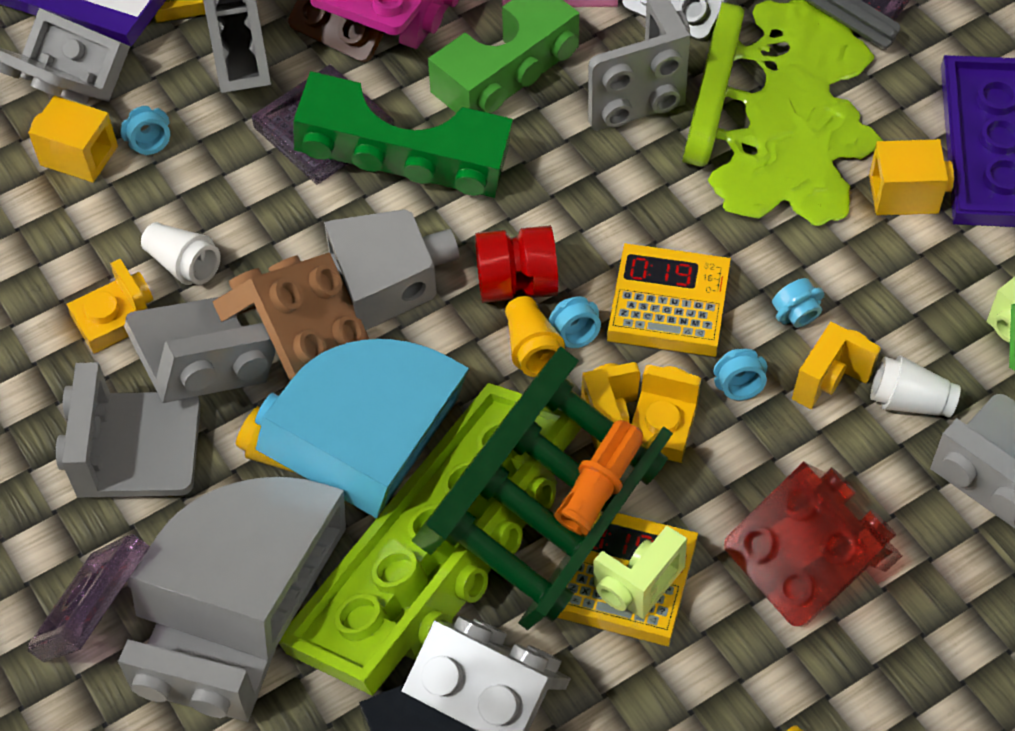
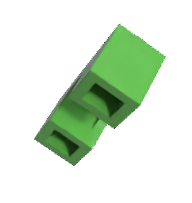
M563 0L509 1L502 6L503 41L506 44L499 46L484 45L477 42L466 32L428 58L430 92L455 113L462 107L487 113L495 112L506 99L523 87H528L535 83L542 73L559 61L568 59L579 47L580 13Z

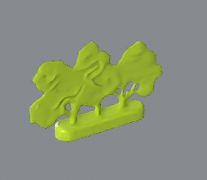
M766 0L756 4L752 14L755 23L763 30L765 35L754 44L745 46L739 41L744 18L743 8L739 5L722 1L703 71L682 163L698 167L706 166L712 153L715 138L724 140L731 147L734 155L729 163L712 171L708 182L713 187L715 193L724 199L723 208L726 212L760 219L772 211L781 201L785 200L789 201L793 211L807 219L814 226L824 225L830 220L839 221L845 218L849 213L850 185L841 177L833 161L839 157L863 159L875 151L877 141L883 140L870 126L861 124L859 121L860 113L849 100L832 96L830 85L837 81L848 80L860 75L874 60V54L862 40L853 35L851 29L805 0H791L788 3ZM774 29L783 32L782 36L770 37V33ZM786 42L790 47L787 53L780 56H767L761 53L762 50L770 52V46H768L770 44ZM737 59L754 60L763 68L766 74V82L761 91L751 93L728 86L733 61ZM765 61L775 62L778 70L773 71L765 65ZM725 97L743 101L750 121L748 128L725 130L718 127ZM742 143L756 147L758 153L754 155L743 151Z

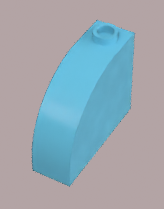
M368 339L336 346L321 353L304 365L280 395L272 392L267 396L255 418V423L261 426L255 450L308 480L344 490L345 501L378 518L456 403L469 368L436 350L407 341Z

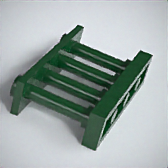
M561 346L542 367L411 540L430 556L444 541H447L453 547L459 543L531 598L533 602L518 622L526 630H529L544 617L553 622L564 610L574 594L566 586L638 483L642 481L645 485H648L662 469L668 457L661 450L673 434L663 426L644 445L640 446L620 478L623 484L619 494H612L605 503L587 536L583 533L581 535L576 534L565 528L557 521L554 513L507 478L510 472L502 466V463L512 450L520 456L526 452L573 488L580 475L578 470L580 464L540 434L543 428L535 422V419L544 407L552 413L558 409L600 442L603 441L614 424L572 391L575 385L566 378L579 360ZM479 495L487 501L491 497L495 498L566 553L548 580L473 523L476 517L467 510Z

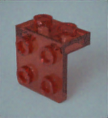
M804 461L724 540L726 552L787 622L796 627L807 626L869 566L886 572L903 556L890 542L897 536L893 529L873 510H870L865 515L850 500L857 493L856 490L839 472L831 467L825 473Z

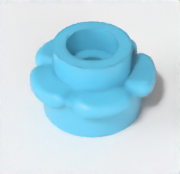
M140 106L133 109L129 113L128 119L122 122L120 134L124 141H128V146L132 150L144 155L155 154L161 151L169 142L170 129L168 124L170 121L163 110L159 108L152 110L149 106ZM144 125H149L147 129L141 131Z
M808 278L798 279L788 284L772 300V304L778 312L776 319L783 325L791 322L795 328L811 323L822 312L820 304L825 296L823 289L815 288Z
M581 296L561 301L552 311L548 320L563 338L565 346L569 348H580L589 344L597 337L601 328L597 305L594 302H588L585 297Z
M731 350L715 364L713 370L716 376L714 383L730 399H750L759 394L766 385L767 362L764 357L758 356L755 350Z

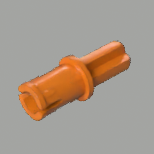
M625 420L614 422L591 460L581 462L578 467L579 477L567 497H565L560 507L554 513L557 521L565 528L576 534L581 535L583 533L587 536L598 514L611 495L619 494L623 487L620 478L642 445L643 433L638 427L631 425Z

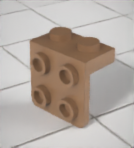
M330 252L304 261H300L298 255L292 256L268 268L269 272L262 274L259 268L242 273L228 281L232 289L231 291L213 301L221 322L255 310L258 311L290 380L304 365L321 353L342 344L369 339L361 319L355 315L353 302Z

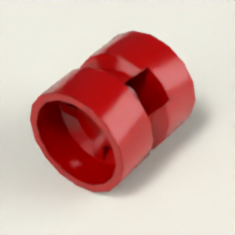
M551 225L521 228L517 237H510L505 230L475 233L477 269L482 303L512 300L516 291H522L526 296L532 298L558 296L557 256Z

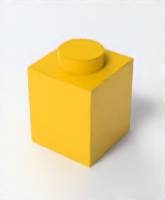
M53 96L44 111L36 115L28 132L40 166L92 183L95 182L118 147L108 112L58 96Z
M940 139L877 141L869 172L876 216L939 214L945 192L952 191L954 183L953 164L950 160L944 161Z

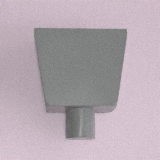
M406 209L324 222L328 250L353 302L355 315L358 319H361L365 330L432 300L437 294L434 266L459 259L458 246L451 229L422 237L413 213Z

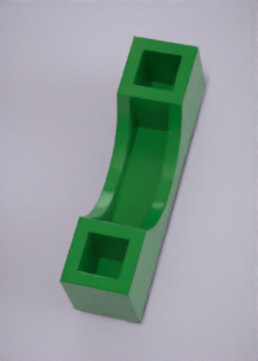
M310 71L293 120L294 151L303 152L314 159H332L353 164L365 171H383L404 176L416 183H434L455 188L466 195H484L495 198L509 147L513 119L462 107L451 119L439 126L423 130L403 129L386 123L372 112L364 99L361 83Z

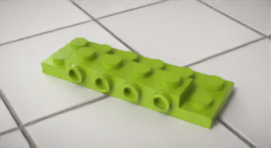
M488 383L290 623L279 641L280 646L287 655L373 696L404 656L414 660L417 659L434 621L453 623L452 619L466 601L474 603L483 596L488 585V573L492 569L459 543L453 547L447 541H444L430 556L411 540L521 397L522 393ZM544 407L535 419V422L543 428L540 434L562 451L567 448L581 430L578 424L558 409L552 413ZM512 450L502 463V466L510 472L507 478L547 509H550L556 496L557 481L554 474L526 452L520 456ZM479 495L467 510L476 517L473 523L515 554L521 545L522 529L526 522L495 498L491 497L487 501Z

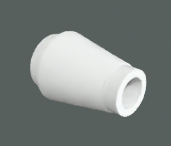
M159 222L150 224L143 232L141 238L143 250L148 252L181 283L185 285H202L207 283L217 272L221 259L220 251L209 236L163 225Z
M899 355L896 360L888 357L882 358L874 376L870 398L882 403V409L942 415L950 418L957 407L961 387Z

